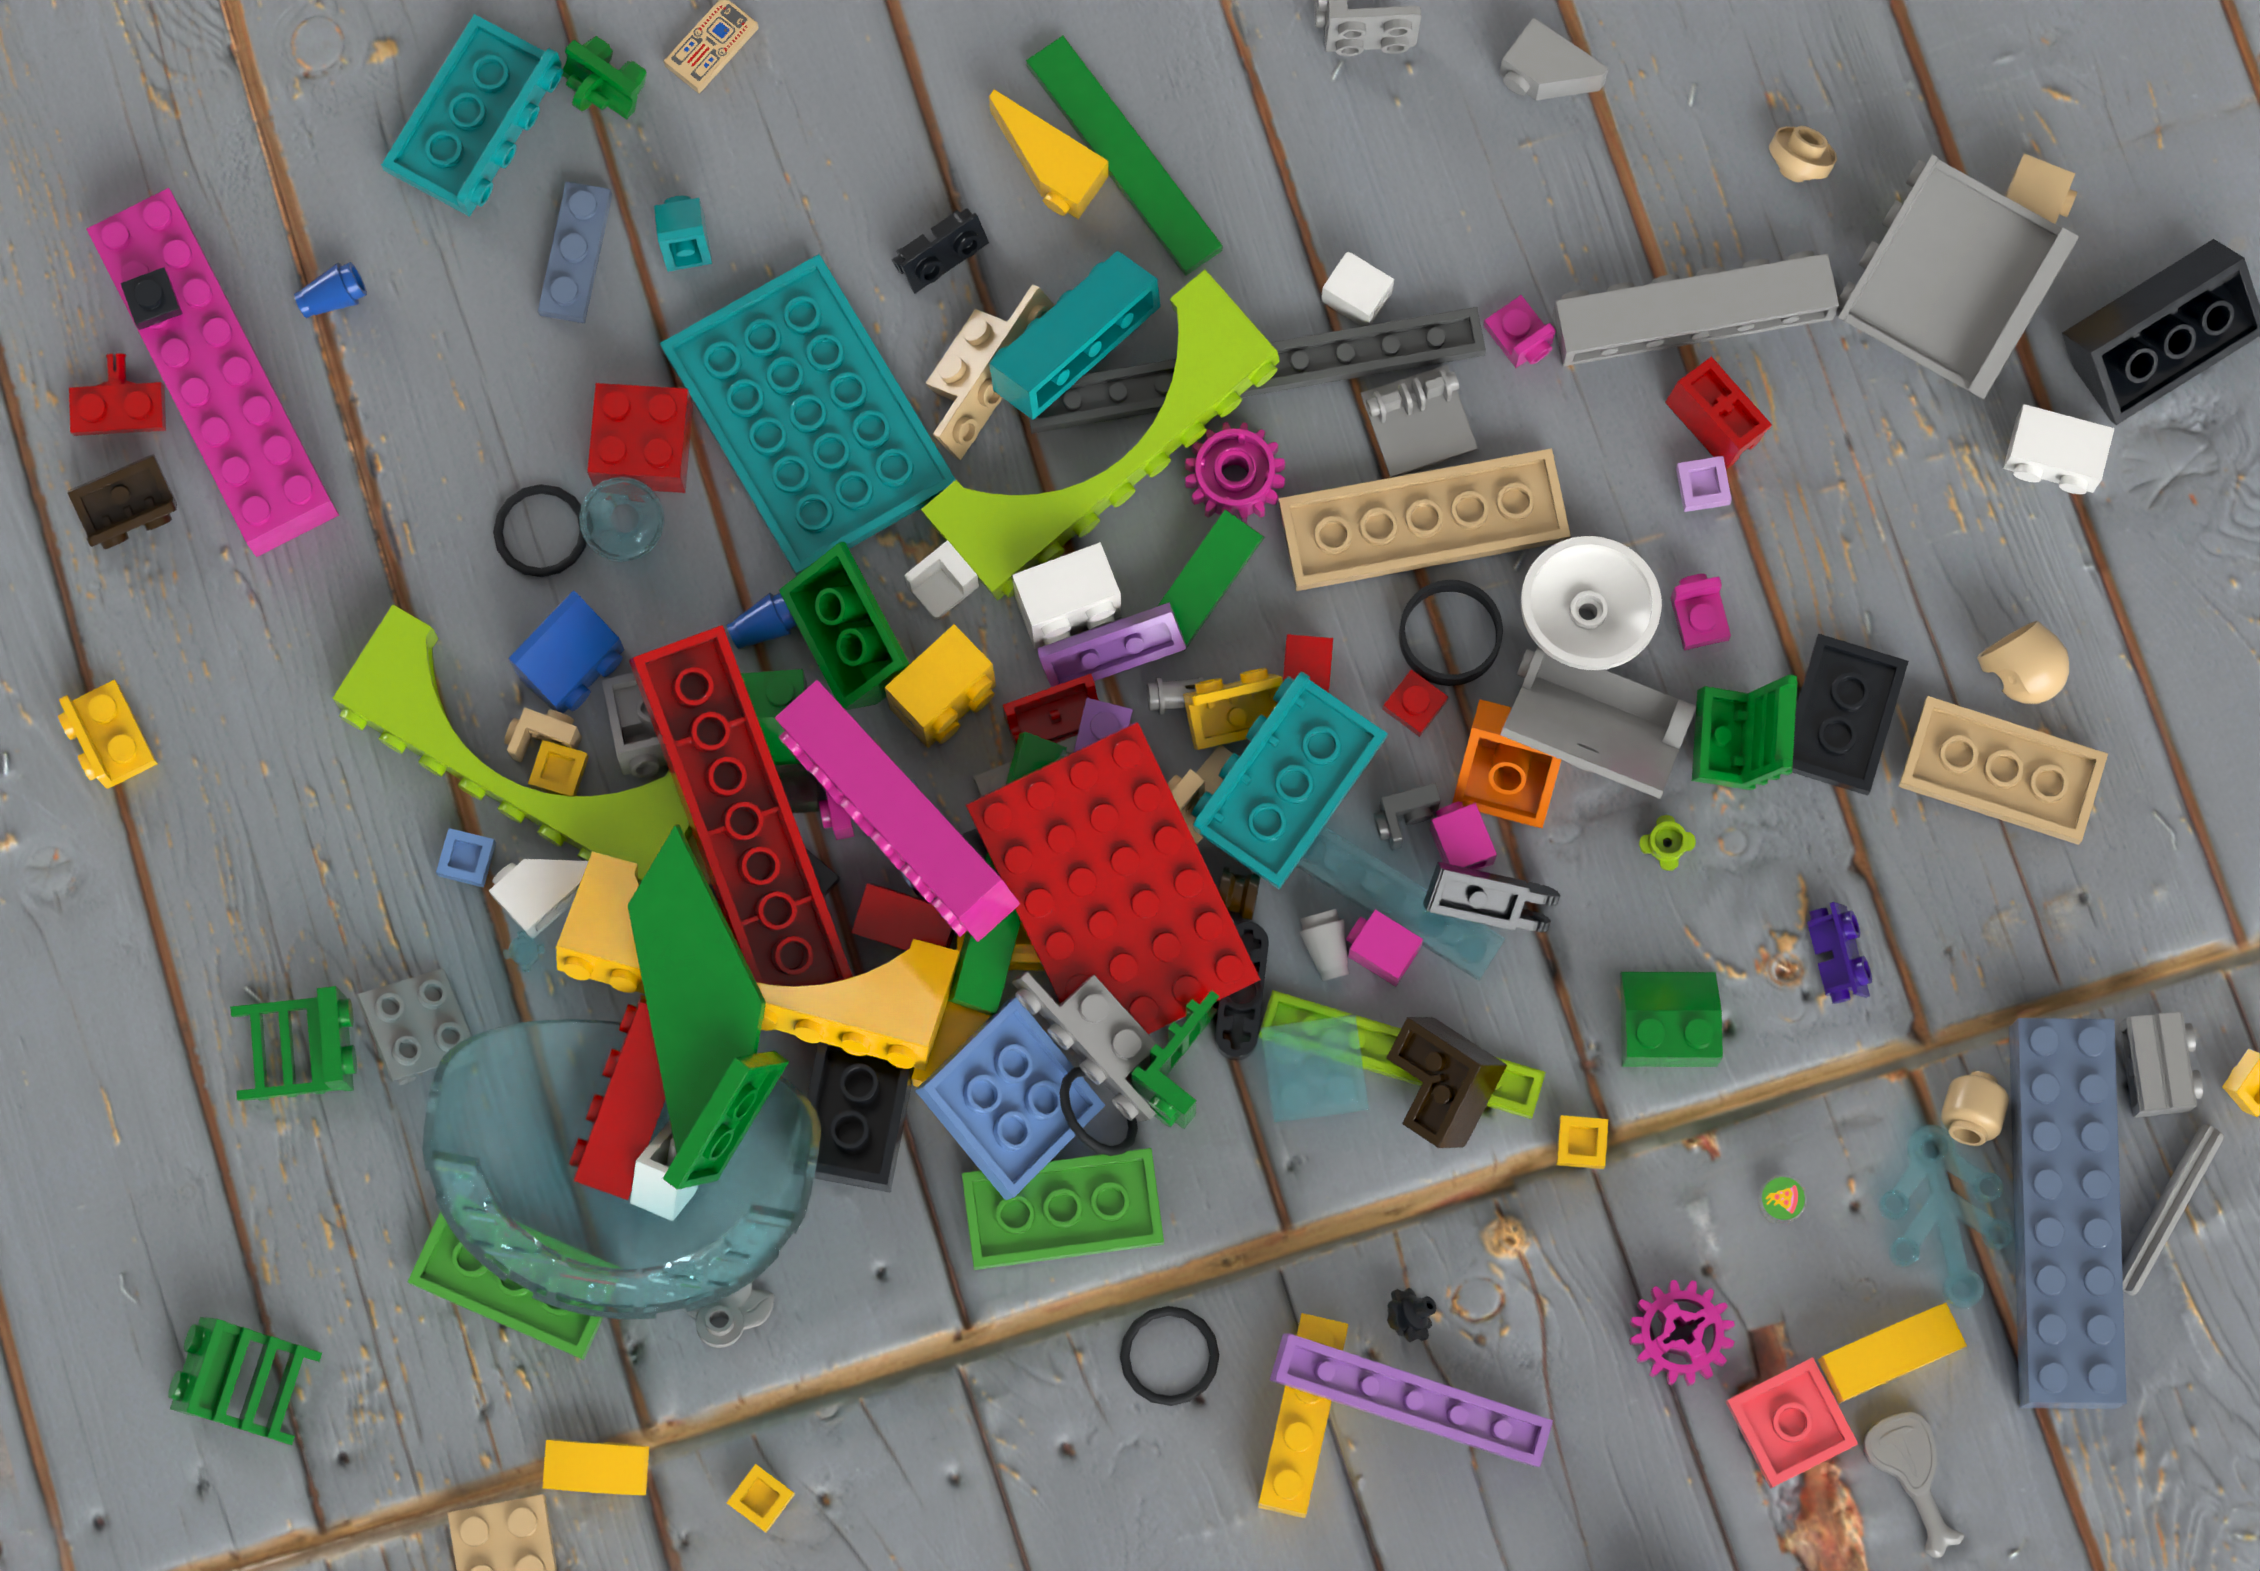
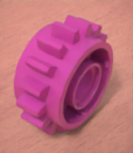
M1228 422L1223 423L1222 431L1214 433L1212 430L1207 429L1204 444L1195 442L1192 445V452L1196 458H1186L1185 469L1194 474L1185 477V486L1191 489L1196 488L1192 494L1191 501L1194 505L1202 502L1205 504L1206 517L1209 518L1214 513L1221 515L1226 509L1247 524L1248 515L1255 513L1260 518L1265 516L1264 505L1266 502L1272 505L1277 504L1278 495L1273 488H1284L1285 477L1275 473L1285 469V460L1274 458L1278 452L1277 442L1267 444L1264 441L1265 431L1263 429L1253 433L1248 431V424L1244 422L1239 429H1231ZM1238 465L1243 467L1248 474L1243 480L1234 482L1226 479L1222 472L1228 466Z

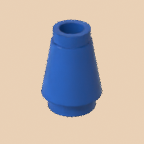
M351 262L343 266L340 263H336L302 288L301 291L294 293L296 303L305 318L358 305V299L367 295L364 282L358 270Z
M769 593L726 626L735 646L741 649L745 646L790 635L791 629L796 627L797 624L781 594L778 593L773 596L772 593Z

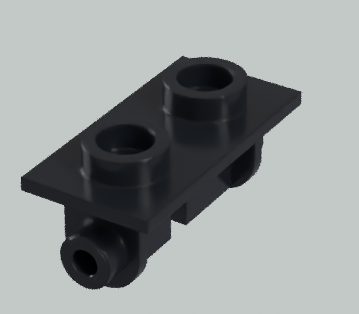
M967 208L962 212L955 210L953 214L931 228L933 235L937 238L933 242H930L922 234L903 248L897 250L898 255L892 259V262L900 274H905L914 294L935 282L943 274L989 244L976 213L972 214Z

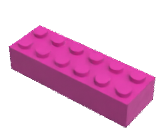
M818 680L811 684L775 717L776 721L785 730L779 736V739L787 746L794 757L807 771L811 772L819 781V784L837 804L843 807L858 827L876 843L898 870H901L928 903L932 902L933 907L959 937L967 931L979 942L1020 905L1000 876Z

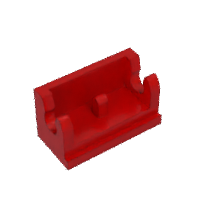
M1712 356L1681 378L1665 401L1713 457H1724L1726 470L1736 463L1740 455L1747 448L1751 451L1772 426L1769 420Z
M1091 673L1003 704L1004 718L1015 747L1019 734L1023 732H1028L1054 743H1059L1076 736L1086 699L1090 698L1099 701Z
M867 883L851 933L907 951L910 949L913 939L950 948L955 931L933 907L932 902L928 903L926 900L874 883Z

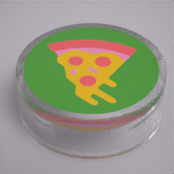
M1777 1175L1768 1179L1758 1193L1760 1212L1767 1220L1775 1224H1789L1802 1215L1807 1205V1193L1804 1186L1799 1180L1789 1175Z

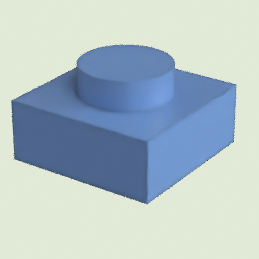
M449 828L436 874L439 877L484 888L496 841L492 838Z

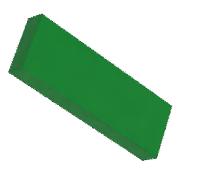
M1226 509L1158 604L1160 606L1170 602L1184 637L1186 649L1265 538Z

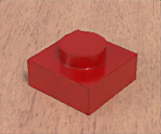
M1411 669L1384 703L1382 710L1420 737L1446 704L1448 696Z

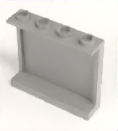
M1932 154L1927 163L1919 159L1907 179L1906 184L1911 186L1912 190L1904 204L1896 200L1886 215L1882 225L1888 227L1889 230L1881 244L1872 241L1864 253L1859 265L1865 268V271L1859 282L1855 285L1849 281L1838 298L1839 308L1842 309L1838 318L1984 400L2075 246L2079 236L2064 227L2057 226L1942 162Z

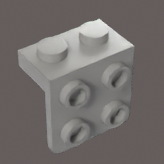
M1316 0L1314 2L1316 28H1324L1326 52H1336L1341 56H1354L1361 54L1364 50L1382 49L1384 53L1397 54L1405 52L1409 47L1417 44L1421 22V8L1419 6L1348 9L1347 0Z

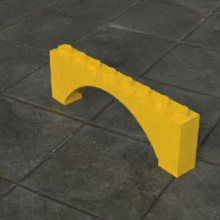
M596 852L591 853L556 945L557 970L565 972L568 976L577 980L592 979L610 984L621 992L633 993L636 991L645 994L627 906L639 887L637 863ZM913 939L910 949L890 962L846 980L822 985L797 987L768 985L756 982L766 1001L761 1030L770 1031L775 1029L793 1034L800 1040L808 1043L822 1042L841 1047L852 1055H870L885 1059L899 1068L909 1069L914 1067L926 1070L948 1003L958 964L959 951Z

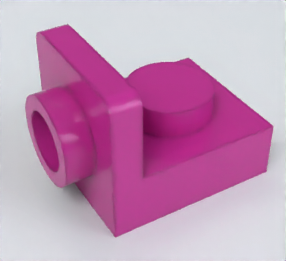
M1522 295L1486 318L1483 323L1484 328L1515 368L1526 361L1530 365L1535 364L1552 350L1550 344L1554 340L1555 328L1551 323L1544 325Z
M1695 574L1679 581L1680 585L1674 587L1670 599L1684 651L1729 641L1731 634L1720 596L1722 587L1720 577L1707 579L1706 574Z

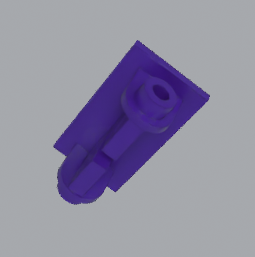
M1836 902L1830 903L1832 914L1828 913L1827 908L1810 911L1811 920L1807 922L1815 954L1820 955L1832 951L1834 959L1818 963L1825 996H1831L1832 1004L1850 1000L1849 991H1853V994L1857 996L1870 997L1867 984L1872 983V974L1865 956H1860L1855 939L1860 937V928L1852 910L1848 911L1847 906Z

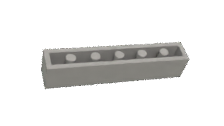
M1802 251L1788 256L1786 261L1769 263L1768 259H1756L1744 263L1740 269L1724 271L1723 267H1710L1699 271L1697 276L1679 279V276L1675 274L1664 275L1652 280V284L1636 287L1631 282H1623L1608 287L1606 289L1607 292L1590 295L1586 290L1572 291L1564 294L1561 300H1556L1552 316L1563 366L1833 320L1839 307L1828 253L1814 255L1813 251Z

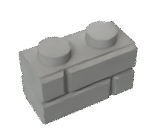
M2181 1011L2125 1018L2119 1024L2133 1117L2139 1118L2190 1112L2197 1106L2196 1099H2200L2203 1096L2201 1074L2199 1070H2192L2189 1052H2194L2196 1048L2193 1025L2191 1023L2185 1024L2184 1015Z

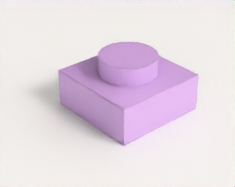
M1723 456L1677 463L1676 472L1684 512L1730 505L1732 499Z

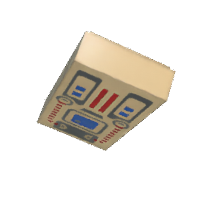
M719 0L664 60L665 67L700 94L759 29L758 23L730 0Z

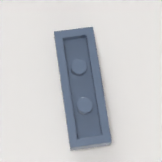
M572 182L565 183L538 307L540 316L585 324L612 200L611 189Z

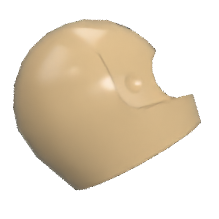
M2039 621L2029 623L2008 634L1977 656L1983 672H1994L2001 678L2004 685L2002 692L2012 700L2024 704H2039L2055 697L2063 689L2069 675L2067 648L2055 634Z

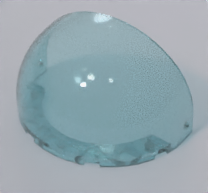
M586 1019L529 1021L490 1029L458 1043L441 1059L429 1091L422 1148L425 1170H429L436 1191L435 1200L450 1229L462 1245L482 1265L501 1280L505 1281L509 1278L533 1292L532 1298L567 1311L612 1319H654L657 1313L686 1308V1311L690 1312L726 1298L754 1281L779 1257V1251L793 1233L796 1234L806 1215L811 1196L821 1138V1124L811 1102L796 1086L783 1076H780L718 1181L699 1185L690 1201L677 1217L670 1221L631 1204V1194L629 1199L626 1200L573 1181L576 1167L568 1165L577 1139L587 1140L593 1123L586 1121L585 1117L593 1095L597 1093L603 1096L610 1079L602 1076L611 1048L620 1051L626 1033L618 1031L621 1022ZM666 1100L650 1143L670 1120Z

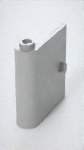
M1539 646L1536 652L1527 649L1517 672L1518 676L1525 679L1500 735L1569 762L1572 766L1582 770L1594 772L1661 799L1697 706L1605 669L1584 670L1567 666L1550 657Z

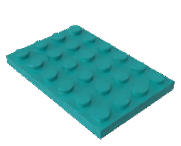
M820 254L659 343L684 388H688L694 405L796 576L839 542H845L849 549L924 507L956 480Z

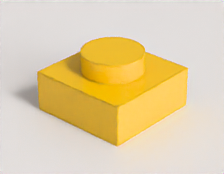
M542 740L528 785L530 788L550 794L576 796L589 756L586 752Z
M2248 1049L2237 1066L2233 1068L2222 1087L2243 1112L2258 1117L2260 1114V1053Z
M1561 1115L1559 1118L1556 1165L1604 1169L1606 1163L1608 1119Z
M755 1464L729 1498L727 1504L767 1533L795 1493Z

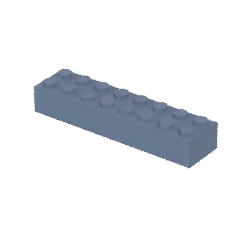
M2018 1018L2009 1027L2019 1408L2117 1409L2127 1404L2115 1020Z

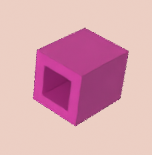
M1456 802L1436 811L1437 818L1431 820L1429 830L1443 863L1474 870H1480L1494 864L1497 853L1476 803L1464 807L1462 802Z
M1376 909L1368 920L1360 916L1346 938L1352 944L1348 957L1395 987L1411 965L1423 943L1421 937Z

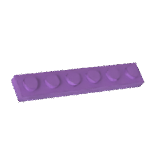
M1283 1333L1270 1381L1532 1467L1541 1466L1553 1420L1290 1333Z

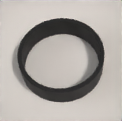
M1460 580L1437 581L1420 589L1407 603L1399 628V644L1408 665L1425 680L1444 686L1463 685L1476 680L1487 672L1498 655L1503 637L1502 618L1491 597L1479 587ZM1441 592H1458L1474 598L1486 608L1495 625L1496 643L1490 656L1480 666L1461 674H1443L1424 666L1414 656L1407 643L1405 625L1412 610L1425 598Z

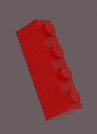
M642 994L637 1006L627 1004L618 1031L626 1033L620 1051L611 1048L602 1076L610 1079L603 1096L594 1093L585 1117L586 1121L593 1123L587 1140L577 1139L568 1165L576 1167L573 1181L626 1200L629 1199L632 1191L636 1160L648 1147L666 1100L646 997Z

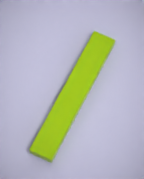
M1272 990L1259 1032V1038L1421 1086L1423 1083L1386 1059L1401 1028ZM1496 1057L1507 1064V1067L1487 1106L1532 1120L1546 1072Z

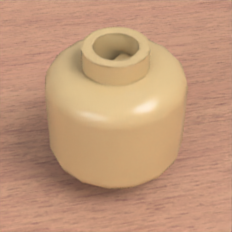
M1975 1071L1970 1075L1959 1076L1949 1085L1942 1108L1941 1121L1946 1129L1949 1130V1135L1956 1141L1970 1146L1983 1145L1986 1141L1995 1139L2001 1133L2009 1106V1095L1998 1084V1080L1989 1073Z

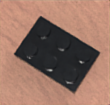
M1818 634L1796 704L1792 773L1868 796L1873 785L1909 661Z

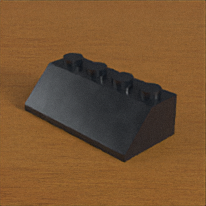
M2212 239L2062 332V336L2075 371L2110 421L2118 425L2259 337L2260 304L2245 258L2217 240Z

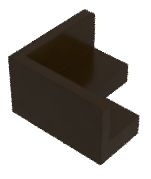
M1407 1017L1386 1058L1423 1082L1402 1124L1437 1148H1462L1466 1146L1507 1067V1064L1433 1017Z

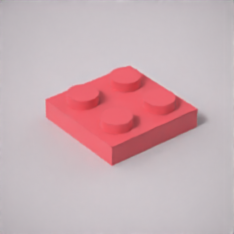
M1813 1357L1726 1401L1770 1489L1858 1445Z

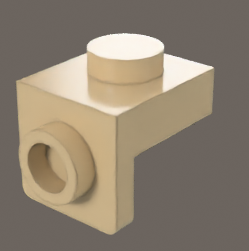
M524 707L520 719L514 717L510 722L504 743L509 745L507 751L512 760L521 763L532 738L541 742L545 740L577 750L582 736L577 726L573 725L574 719L570 716L551 709L544 715Z

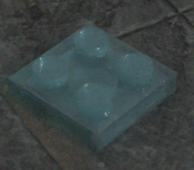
M1356 1014L1261 1027L1274 1123L1369 1110Z

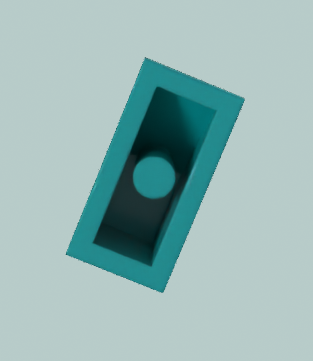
M680 195L666 199L664 204L654 205L657 238L667 272L713 264L700 198L691 199L689 196Z

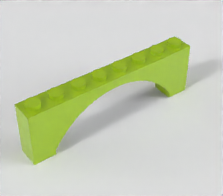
M1205 269L1170 298L1172 308L1178 316L1179 331L1177 359L1172 382L1153 424L1141 440L1122 459L1104 472L1082 483L1041 494L1004 495L985 493L963 488L956 479L921 509L928 521L946 541L950 542L997 601L1004 595L1008 598L1014 596L1013 574L1059 558L1065 551L1062 546L1072 537L1077 535L1081 538L1092 531L1100 522L1098 515L1111 504L1116 508L1125 503L1135 493L1136 489L1133 486L1147 474L1150 478L1159 474L1171 462L1170 454L1182 444L1187 448L1197 442L1205 434L1207 429L1204 426L1216 415L1222 418L1230 414L1241 403L1242 398L1240 395L1253 384L1257 388L1264 385L1277 372L1278 369L1275 365L1280 362L1277 350Z
M393 604L332 698L339 709L342 710L339 717L351 726L363 731L366 725L381 733L378 740L387 747L400 754L407 748L421 756L418 763L431 773L442 777L446 771L460 779L457 786L472 797L482 800L484 795H487L499 802L500 805L497 810L513 821L521 824L524 818L540 826L537 833L552 844L561 847L565 841L579 849L577 857L582 861H589L591 853L596 852L637 863L639 885L675 824L680 825L687 841L693 834L670 770L665 777L618 793L597 796H564L544 793L521 786L499 775L482 763L457 736L442 705L434 672L433 647L439 639L431 626Z

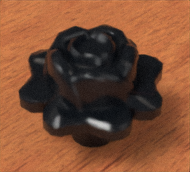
M1407 1288L1404 1291L1399 1289L1393 1290L1391 1292L1392 1301L1387 1306V1322L1390 1328L1394 1329L1398 1336L1405 1337L1408 1342L1416 1339L1421 1341L1428 1339V1329L1432 1326L1429 1316L1436 1312L1434 1300L1429 1296L1417 1298L1411 1288Z

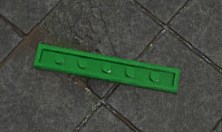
M1063 35L1026 60L1028 69L1087 147L1108 160L1109 176L1185 276L1223 251V245Z
M1028 732L1019 734L1006 784L1065 757L1067 747ZM987 852L985 861L997 873L996 868ZM1015 909L979 942L966 931L948 1001L989 1016L997 1014L1021 924Z

